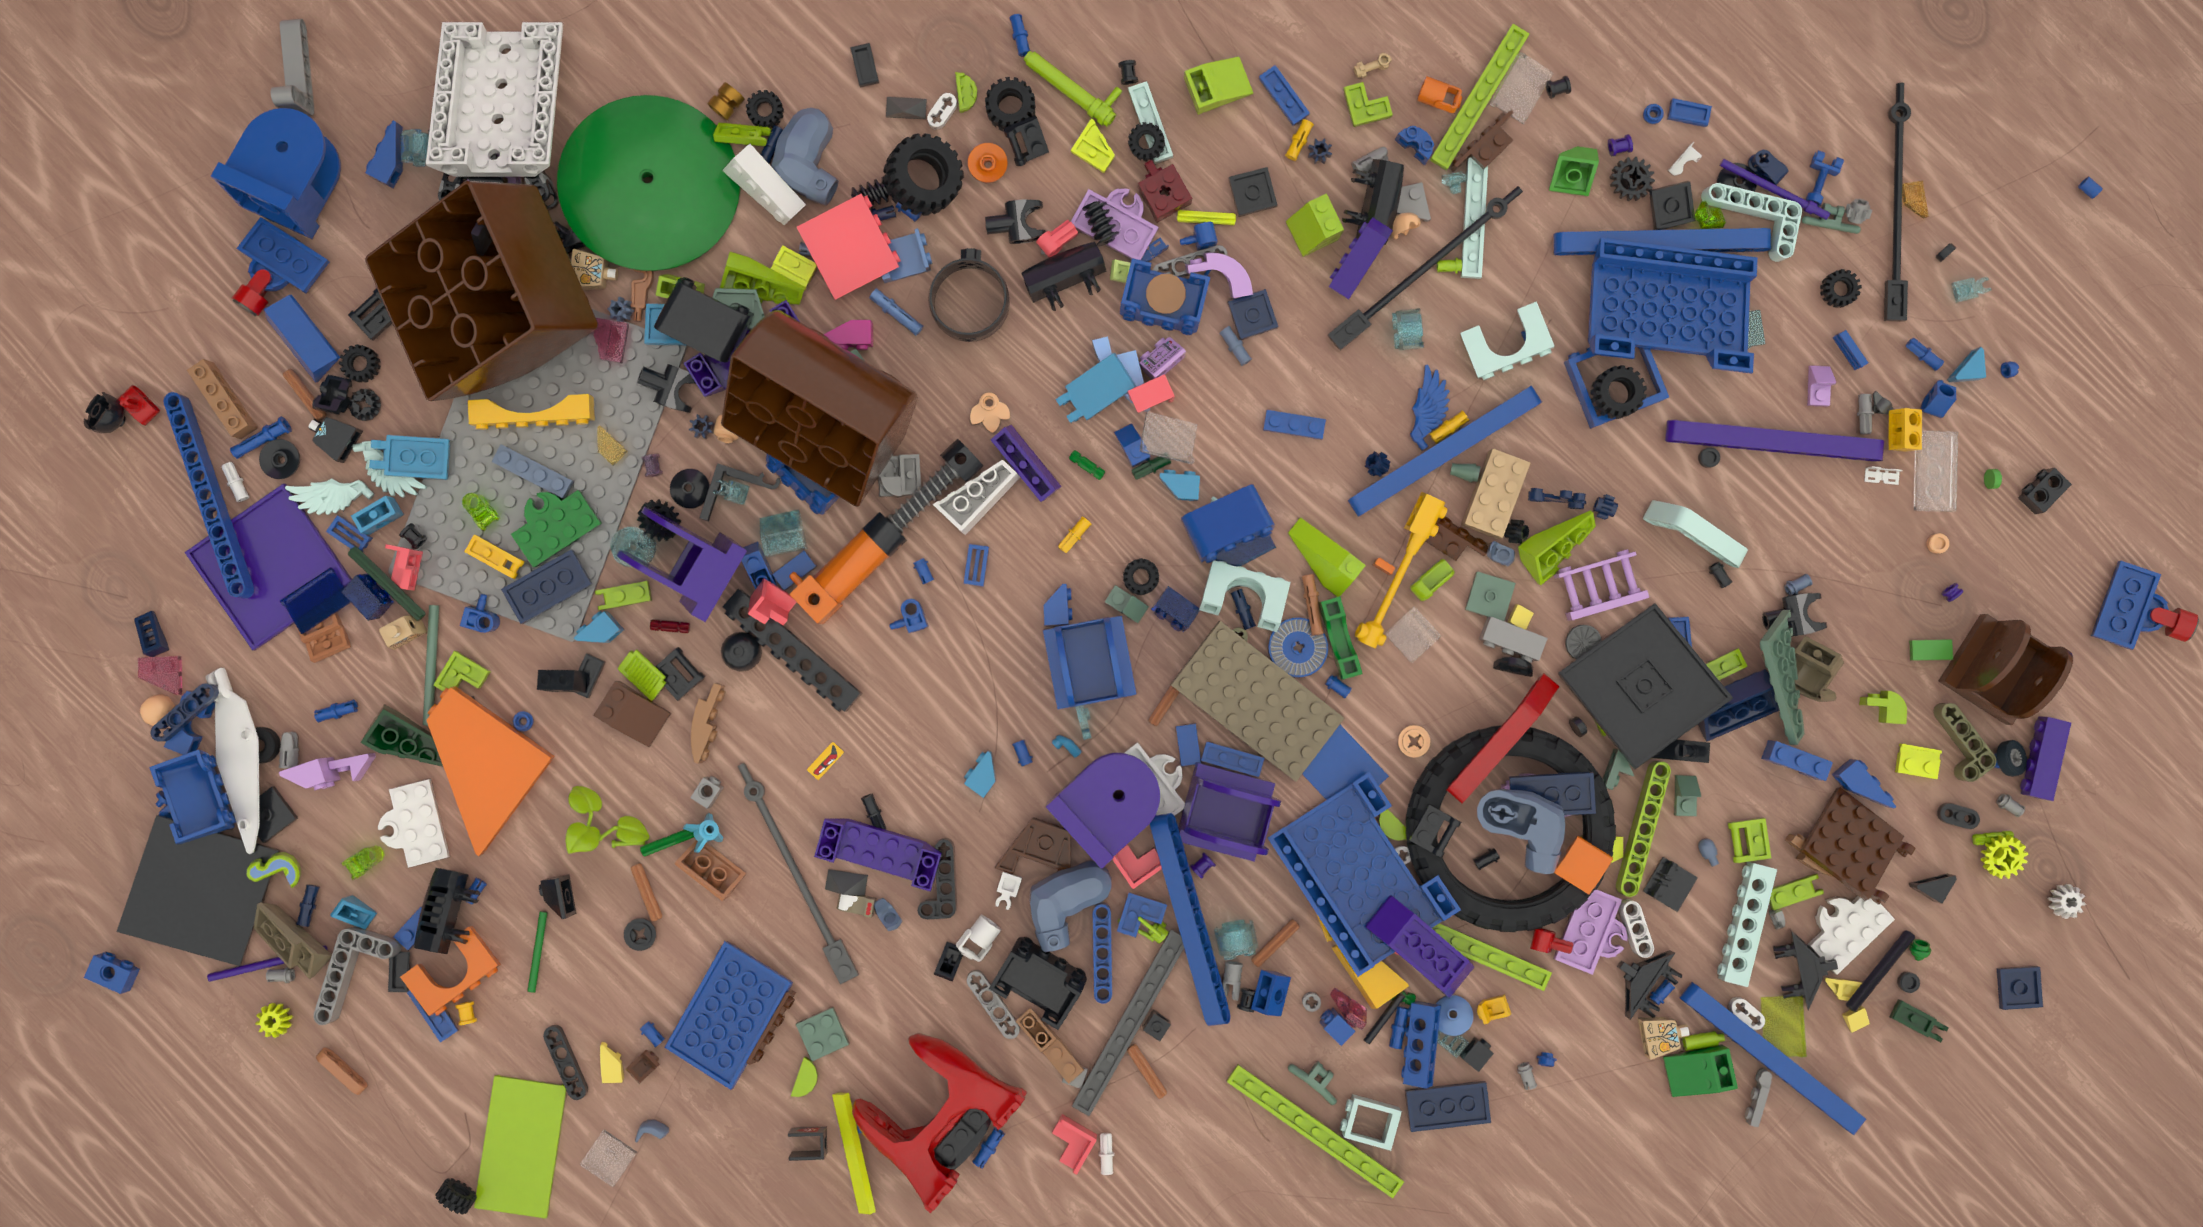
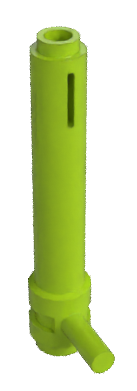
M1029 51L1024 57L1025 65L1087 111V115L1091 118H1096L1097 122L1102 126L1108 127L1113 122L1116 113L1113 112L1114 109L1110 106L1122 93L1120 88L1115 87L1103 102L1100 98L1096 99L1035 51Z

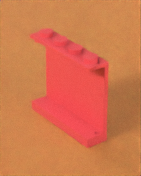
M862 193L797 226L835 300L898 268V262L901 261L896 250L891 251L888 245L891 243V240L886 232L882 233L879 227L882 223L878 215L872 214L870 210L872 204L868 196L863 197Z

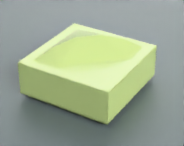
M1116 259L1112 260L1110 280L1126 283L1131 263Z

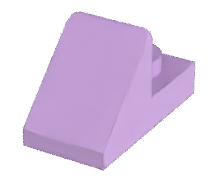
M1809 366L1807 406H1830L1831 385L1836 384L1830 366Z
M375 753L329 761V769H337L338 772L350 770L352 780L360 781L376 755Z

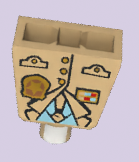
M576 249L572 250L571 264L583 290L605 289L607 280L617 281L618 269L608 268L609 262L594 254Z
M408 615L379 629V632L387 647L396 650L426 634L427 629L422 619L416 621L411 615Z
M1671 1017L1637 1018L1644 1054L1650 1060L1680 1049L1679 1038L1689 1036L1688 1026L1686 1024L1677 1026L1676 1021Z

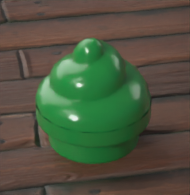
M1915 939L1910 944L1909 950L1917 961L1923 960L1931 954L1930 944L1927 941Z

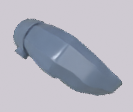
M807 108L797 112L780 134L771 167L795 193L817 203L828 205L837 190L839 180L822 168L818 169L816 166L820 161L823 150L832 138L833 127L829 118L819 109Z
M1497 789L1485 794L1477 807V817L1482 827L1491 833L1511 835L1519 839L1528 840L1525 867L1537 873H1554L1561 855L1560 849L1565 835L1563 807L1528 791Z
M1095 861L1083 862L1078 866L1060 870L1030 888L1031 916L1036 928L1035 934L1042 951L1050 952L1067 947L1070 944L1068 923L1065 922L1066 917L1072 916L1086 907L1101 903L1108 897L1112 888V878L1105 866L1101 869Z

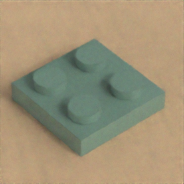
M834 1007L796 1023V1027L812 1061L850 1044Z

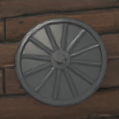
M1578 625L1569 631L1565 645L1568 653L1573 658L1578 659L1602 642V639L1594 627Z

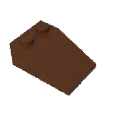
M615 681L593 716L632 739L650 747L671 713L623 682Z

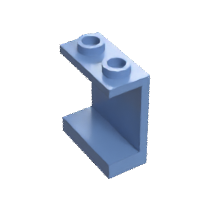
M918 228L914 229V234L892 239L891 243L888 244L892 252L896 250L901 261L898 262V268L882 276L884 283L931 271L929 267L930 264H933L931 256L924 249V246L927 245L924 233L920 234Z

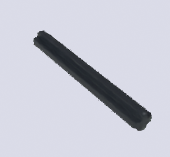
M1907 930L1903 932L1846 1003L1847 1008L1853 1012L1860 1008L1915 939L1913 933Z

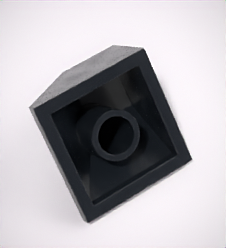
M570 874L540 881V895L543 896L547 905L561 919L577 914Z

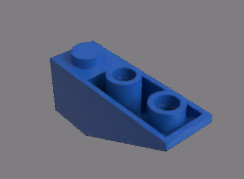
M394 120L387 126L385 136L382 142L378 143L376 153L373 159L368 162L365 172L373 179L391 188L395 187L403 171V127Z
M757 541L743 547L747 552L741 561L755 590L764 578L777 586L759 542Z
M1849 759L1832 773L1844 790L1882 806L1896 808V805L1892 802L1894 800L1887 791L1882 790L1879 780L1867 772L1868 767L1861 760Z

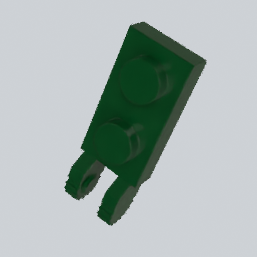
M1899 999L1889 1016L1912 1030L1940 1043L1943 1038L1931 1032L1934 1025L1942 1031L1947 1032L1949 1027L1938 1022L1937 1019Z

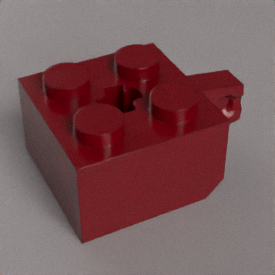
M1152 159L1145 163L1144 166L1148 174L1145 175L1146 179L1138 183V190L1156 223L1192 204L1193 198L1174 164L1164 169L1161 167L1157 169ZM1162 191L1169 192L1168 196L1165 194L1161 195Z

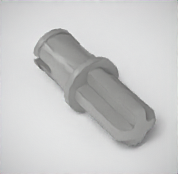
M1872 394L1858 395L1859 412L1857 413L1860 419V434L1867 435L1872 432V415H1874L1871 403Z

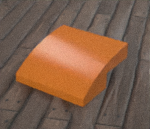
M1577 835L1566 850L1564 857L1558 863L1554 873L1585 893L1590 894L1609 867L1613 857Z

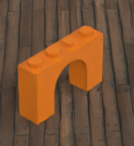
M469 926L464 930L469 931L470 935H460L461 938L468 940L466 944L454 941L465 956L468 965L467 974L460 984L455 987H444L437 984L422 964H417L400 976L429 1016L436 1014V1016L440 1015L447 1009L446 1005L451 1001L456 1003L464 997L463 992L467 989L472 991L478 987L483 977L487 976L490 978L498 972L497 967L501 965L473 926Z

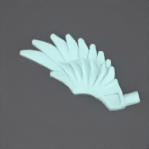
M371 441L353 444L354 452L363 451L365 461L367 462L365 468L368 470L367 475L371 476L372 482H376V487H382L383 492L389 491L391 496H395L396 492L400 497L404 498L403 490L417 495L418 493L413 487L419 489L427 488V486L413 477L385 476L384 470L369 468L370 460L383 461L384 452L371 448Z
M330 479L325 482H311V486L285 487L286 490L298 494L289 496V500L304 502L298 506L299 509H309L307 511L309 514L316 512L318 515L324 512L330 515L332 511L337 513L339 510H345V507L350 506L352 500L355 501L362 494L369 500L375 495L360 480L351 483H339L334 479Z

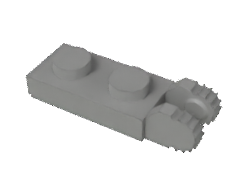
M1762 1068L1756 1072L1755 1080L1757 1081V1086L1751 1091L1750 1098L1752 1103L1745 1112L1746 1122L1754 1127H1759L1773 1077L1770 1072Z

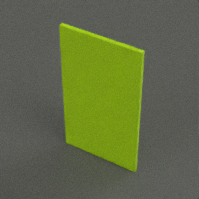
M500 1075L494 1076L476 1191L477 1199L475 1200L474 1208L542 1219L548 1217L567 1092L564 1084L560 1085Z

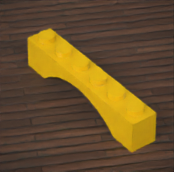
M590 394L568 395L553 407L533 413L509 411L489 399L468 400L469 425L475 426L477 430H486L488 426L506 429L508 425L526 428L528 424L546 427L549 426L548 423L565 426L569 425L568 422L585 425L589 424V421H595L594 397Z

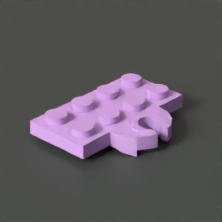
M1117 188L1107 198L1088 189L1071 220L1076 229L1094 239L1096 233L1091 232L1093 226L1088 225L1090 218H1085L1084 214L1087 211H1083L1082 208L1096 201L1107 202L1103 210L1110 209L1106 217H1113L1109 224H1116L1112 232L1119 231V234L1106 246L1130 259L1141 260L1159 227L1142 218L1143 202L1140 196L1136 193L1134 195V203L1125 205L1123 198L1129 194L1130 189Z
M1594 890L1588 900L1578 910L1576 909L1571 912L1561 939L1573 942L1571 954L1556 950L1553 959L1593 975L1600 956L1607 958L1616 957L1617 954L1622 952L1624 949L1622 946H1613L1611 944V938L1614 935H1619L1625 941L1628 938L1627 929L1620 921L1615 919L1622 899L1599 890Z

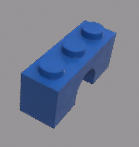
M186 691L181 697L180 702L193 691ZM191 700L188 708L193 712L197 704L194 700ZM215 701L197 717L211 718L215 708ZM175 714L173 722L176 725L180 724L181 716ZM189 722L174 737L166 741L164 747L184 755L198 750L203 736L194 733L191 728V722Z
M1773 740L1767 741L1761 758L1821 781L1827 780L1833 764L1831 761Z

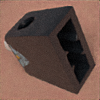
M326 417L323 422L313 419L308 427L316 433L312 439L313 443L333 460L345 463L353 449V444L357 443L363 433V430L329 417Z

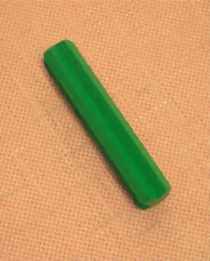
M682 830L641 846V854L645 857L694 838V833Z

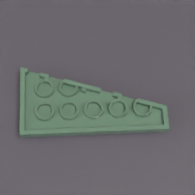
M1782 610L1760 640V649L1764 653L1765 666L1770 674V684L1774 688L1775 701L1778 703L1780 718L1783 720L1785 727V736L1788 737L1790 745H1798L1805 733L1802 710L1798 709L1800 690L1795 689V680H1798L1795 648L1790 646L1793 629L1788 628L1787 619L1791 617L1790 610Z

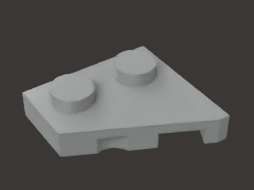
M1422 182L1402 187L1397 214L1410 212L1418 215L1423 221L1428 222L1431 220Z

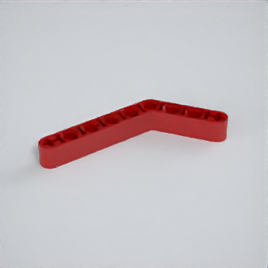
M1543 673L1532 685L1516 710L1446 790L1460 803H1463L1538 719L1560 686Z

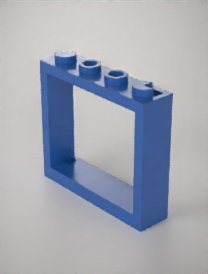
M1589 347L1584 354L1580 355V352L1569 355V359L1564 362V365L1588 425L1592 429L1612 421L1616 417L1610 419L1608 415L1597 416L1576 363L1597 356L1593 354ZM1639 348L1657 394L1642 401L1644 402L1643 405L1638 408L1639 410L1669 398L1651 350L1646 348Z

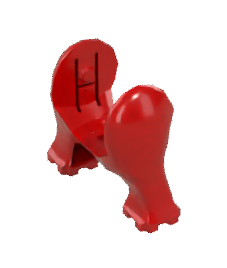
M917 1033L909 1036L910 1046L916 1055L930 1068L948 1080L949 1098L938 1114L927 1125L902 1130L882 1110L863 1099H856L854 1101L852 1114L862 1134L907 1177L921 1198L925 1209L931 1213L953 1189L960 1175L954 1169L946 1168L936 1160L934 1154L935 1147L969 1109L984 1111L993 1122V1126L999 1130L1021 1106L1027 1092L1021 1087L1011 1086L992 1076L966 1054L948 1042Z

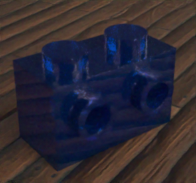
M368 574L356 575L342 590V593L367 621L380 619L394 603L389 594L381 589Z
M1169 586L1162 592L1151 608L1158 618L1167 620L1171 623L1170 625L1173 629L1182 632L1189 628L1200 612L1199 607Z

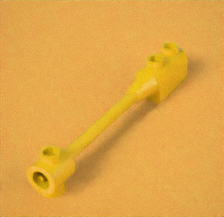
M1424 492L1420 493L1404 527L1411 531L1406 554L1374 620L1366 623L1361 622L1355 631V637L1358 638V641L1375 649L1377 645L1382 646L1384 644L1386 635L1383 634L1382 620L1413 556L1429 536L1434 537L1437 534L1439 526L1435 524L1438 518L1443 519L1447 513L1444 501Z

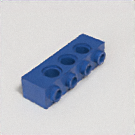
M1416 1001L1409 1006L1408 1017H1410V1022L1406 1030L1408 1041L1407 1046L1404 1048V1058L1406 1060L1401 1074L1402 1078H1404L1403 1084L1426 1089L1433 1086L1441 1005ZM1420 1019L1424 1020L1426 1024L1425 1029L1420 1027ZM1418 1039L1423 1042V1049L1418 1047ZM1416 1059L1420 1061L1421 1069L1415 1066Z

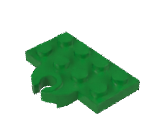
M580 490L575 491L563 500L550 492L536 493L544 501L542 509L535 507V501L532 498L527 500L524 507V516L527 524L513 532L511 536L533 568L539 566L602 524Z

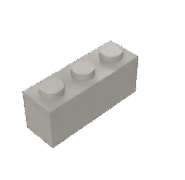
M1487 617L1479 640L1484 641L1483 645L1493 649L1495 646L1503 648L1502 652L1511 656L1516 653L1521 655L1520 659L1526 660L1529 663H1532L1533 660H1540L1548 639L1494 617Z

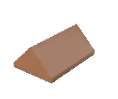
M695 840L675 862V865L721 901H724L734 891L746 873L708 843L704 845L699 853H695L694 850L698 842Z

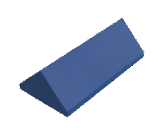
M288 295L264 309L266 319L314 382H319L338 361L340 356L292 295Z

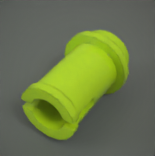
M1455 258V260H1440L1437 263V273L1455 272L1457 274L1462 271V260Z

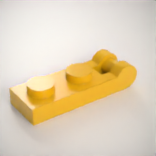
M475 534L464 551L513 579H516L519 567H522L525 563L522 559ZM508 560L512 562L509 569L505 567Z

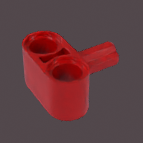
M131 385L118 398L119 404L144 426L160 412V409L134 385Z
M1540 928L1534 930L1530 949L1544 953H1550L1553 949L1571 954L1573 942L1556 938V932Z

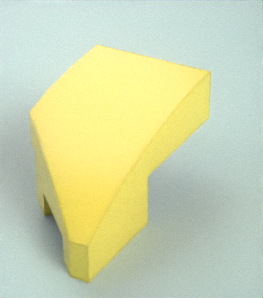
M1824 978V981L1839 1000L1849 1001L1862 984L1859 981Z
M601 1042L600 1064L602 1083H622L624 1073L622 1060H620L621 1054L613 1052L607 1047V1043Z

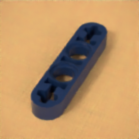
M211 683L199 685L151 728L152 739L158 742H165L174 737L216 700L219 694L217 686ZM205 689H210V696H204L206 694ZM191 700H194L197 704L193 712L188 708ZM175 714H179L182 719L178 725L173 722ZM160 729H166L163 732L164 736H159L161 733Z

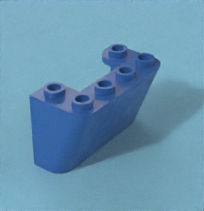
M1132 258L1120 306V315L1123 316V319L1127 321H1141L1147 326L1158 325L1168 331L1173 329L1179 330L1185 335L1196 333L1210 277L1192 272L1189 279L1178 277L1186 289L1184 303L1177 311L1170 314H1162L1155 311L1149 305L1146 298V290L1149 282L1154 277L1166 273L1150 270L1152 263Z
M767 454L766 467L768 470L776 473L785 486H790L800 500H805L815 514L823 515L839 498L837 495Z
M1254 484L1241 488L1181 517V521L1201 563L1204 561L1206 563L1213 562V560L1218 559L1217 556L1220 551L1225 550V552L1236 548L1235 544L1242 541L1244 544L1255 539V535L1261 538L1267 537L1272 534L1271 531L1275 527Z
M199 749L149 767L155 785L163 789L174 821L169 826L176 844L186 843L234 828V823H236L233 811L230 812L228 806L230 804L228 795L222 789V785H224L220 774H217L215 769L217 766L216 759L213 755L210 756L207 752Z

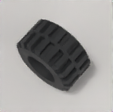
M1005 77V81H1002V79L997 80L998 84L993 83L991 90L988 89L986 93L985 107L988 118L992 121V125L994 127L998 126L1001 131L1010 125L1035 115L1034 93H1032L1030 86H1026L1025 81L1019 82V79L1014 77V80H1010V77ZM1008 96H1014L1022 101V107L1016 113L1007 114L999 109L1001 100Z
M1625 365L1607 369L1592 384L1593 389L1590 390V395H1593L1591 402H1595L1597 405L1594 408L1596 411L1600 409V414L1603 416L1608 415L1610 419L1614 417L1621 419L1639 410L1638 408L1644 403L1642 401L1646 399L1647 394H1644V391L1647 390V386L1642 384L1645 382L1644 378L1640 379L1638 371L1634 373L1632 367L1625 368ZM1611 382H1620L1626 387L1628 398L1625 403L1615 402L1609 394Z

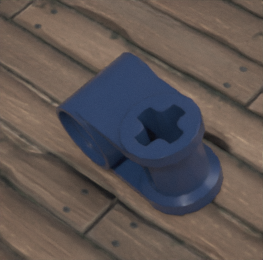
M1760 150L1748 159V167L1757 176L1775 185H1778L1789 172L1787 166L1775 158L1768 150Z

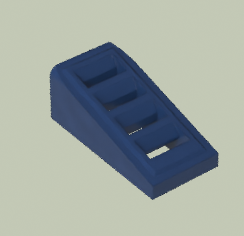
M154 611L134 618L144 655L155 657L169 651L168 643ZM150 621V624L143 626V623Z

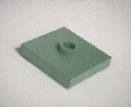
M1477 571L1465 610L1505 621L1516 583Z

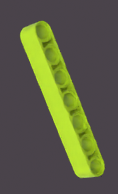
M1653 761L1647 767L1616 881L1617 891L1627 897L1635 896L1641 884L1671 774L1670 766L1665 762ZM1658 765H1661L1663 772L1658 776L1655 769ZM1655 784L1657 786V792L1656 794L1652 795L1650 793V788L1652 785ZM1647 804H1650L1652 806V811L1650 814L1645 813V807ZM1645 823L1647 830L1641 834L1639 828ZM1637 843H1640L1642 846L1639 853L1634 851V846ZM1635 862L1636 870L1630 872L1629 865ZM1630 882L1631 888L1625 892L1623 889L1624 884Z

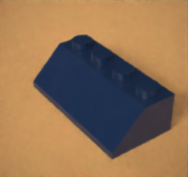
M1764 669L1755 672L1748 677L1724 686L1733 699L1698 725L1704 739L1708 742L1780 711L1778 703L1775 701V692L1770 684V674Z

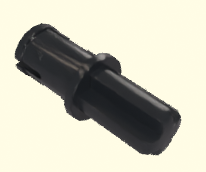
M873 793L863 796L861 800L865 806L867 818H870L874 827L886 830L885 823L880 814L882 810L878 808Z

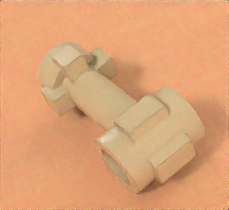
M1381 53L1378 56V60L1364 65L1362 61L1357 63L1353 67L1354 73L1357 78H1364L1367 76L1366 72L1377 68L1386 70L1392 59L1388 54Z

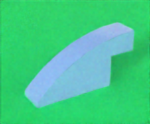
M1108 336L1092 340L1099 362L1112 354ZM1136 350L1118 354L1119 360L1135 385L1140 386L1144 384ZM1125 394L1124 397H1125L1128 401H1130L1131 403H1133V402L1130 400L1128 394Z

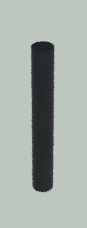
M1401 992L1395 996L1363 1039L1367 1044H1371L1405 998V995Z

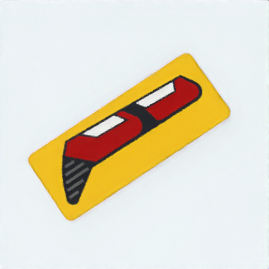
M832 742L808 767L807 771L819 780L842 756L844 751Z

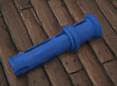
M281 416L278 418V421L271 425L263 426L262 431L231 447L230 451L236 459H239L264 443L276 440L277 437L284 433L292 432L291 426Z

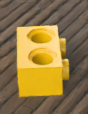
M1910 408L1889 410V450L1904 452L1922 450V410Z

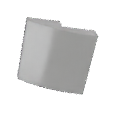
M919 454L891 457L878 477L879 497L892 496L882 487L880 477L901 476L902 496L918 492V487L921 488Z

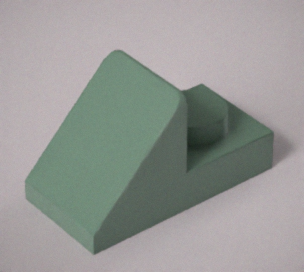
M1116 585L1105 600V603L1136 623H1139L1149 607Z
M1613 749L1603 776L1606 788L1613 790L1618 785L1620 776H1618L1619 772L1634 776L1628 761L1618 749Z
M1675 775L1674 815L1697 816V797H1701L1697 777Z

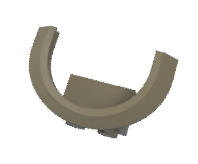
M1805 636L1795 650L1798 680H1795V689L1800 690L1801 695L1814 701H1835L1837 698L1836 693L1827 687L1844 664L1842 655ZM1762 653V658H1763L1764 663H1765V657H1764V654Z

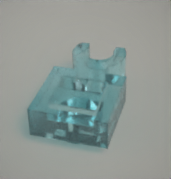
M1974 277L1952 283L1956 303L1979 297L1978 293L1984 294L1991 291V288L1985 289L1982 286V283L1989 280V278H1981L1976 283Z
M716 480L722 487L720 491L713 490L714 494L724 496V500L740 505L745 504L750 486L731 480L728 483L724 480Z
M1083 705L1076 706L1083 739L1092 738L1087 721L1091 719L1089 709L1084 708Z

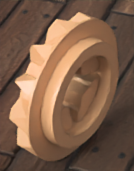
M1416 725L1408 726L1398 736V746L1405 755L1413 758L1420 757L1428 751L1430 737L1424 728ZM1408 735L1413 738L1418 737L1417 743L1420 748L1415 745L1409 746L1411 741Z

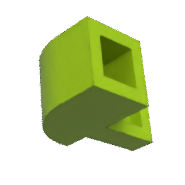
M1880 691V694L1868 693L1867 697H1860L1859 705L1879 706V723H1907V706L1899 694L1892 691Z

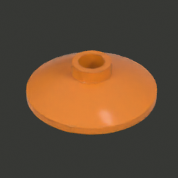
M982 143L976 146L969 154L968 168L972 176L978 181L984 183L995 182L1007 170V156L1003 149L996 144ZM986 162H991L992 166L986 168L984 164Z

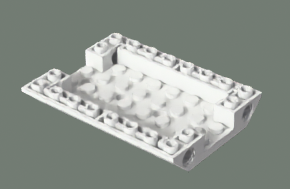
M442 22L426 165L454 177H535L550 166L563 33L562 22H522L521 32H487L482 22ZM506 48L511 49L507 54L501 53ZM501 83H507V86L503 89L498 88ZM496 119H504L500 124H494ZM495 153L500 154V156H499L497 159H495V160H491V159H490V157H491L493 154H495Z

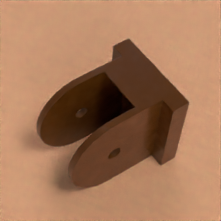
M1980 614L1938 682L2005 725H2013L2016 719L2029 718L2038 713L2056 696L2069 676L2073 664V654L2065 647H2050L2031 635L2030 626L2022 620L1998 621L1989 614Z

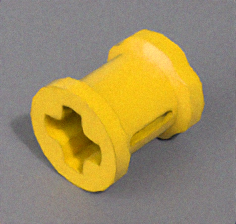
M474 1001L455 1005L459 1012V1025L477 1022L472 1006Z

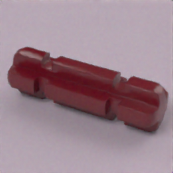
M652 619L650 630L689 633L690 623L664 620L660 622V620Z

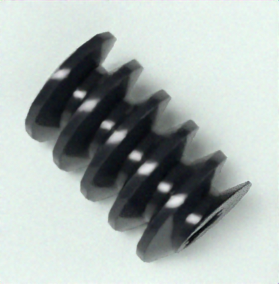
M881 177V183L874 179V186L867 182L865 189L860 184L858 192L852 187L851 196L853 198L861 193L863 197L868 196L872 204L871 208H873L874 201L881 205V198L889 202V195L886 190L888 184H884L883 177Z
M1100 201L1092 202L1082 208L1083 211H1087L1084 214L1085 218H1090L1088 225L1093 226L1091 232L1096 233L1094 240H1100L1097 243L1098 247L1112 242L1119 234V231L1112 232L1116 224H1109L1113 217H1106L1110 209L1103 210L1107 202Z

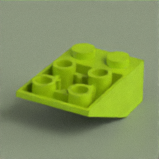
M1240 57L1205 63L1184 72V80L1198 115L1253 94Z

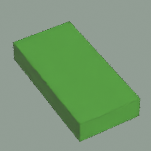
M1952 640L1909 641L1910 661L1953 660Z

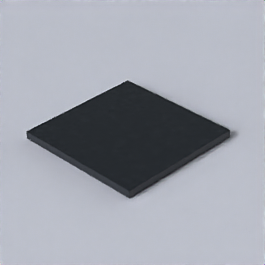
M1656 603L1558 673L1634 770L1733 699L1731 694Z
M156 815L116 932L240 966L254 929L257 904L263 902L271 876L254 882L247 877V868L252 861L258 858L262 859L263 864H266L268 859L275 853H279L280 850L256 843L254 853L248 854L242 839L220 832L186 843L176 844L169 824L174 823L173 819Z

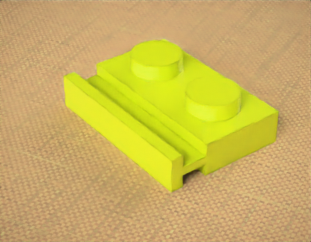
M782 245L770 269L804 286L805 291L818 267L815 262Z
M1899 744L1900 750L1897 755L1895 772L1938 779L1941 750Z

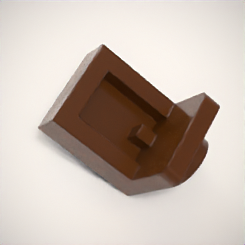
M645 1050L626 1068V1071L640 1084L660 1065L657 1062L659 1058L652 1051L648 1052Z

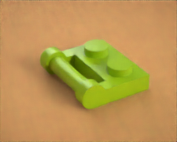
M1766 818L1728 822V829H1731L1734 848V863L1771 859ZM1739 828H1744L1748 855H1743Z

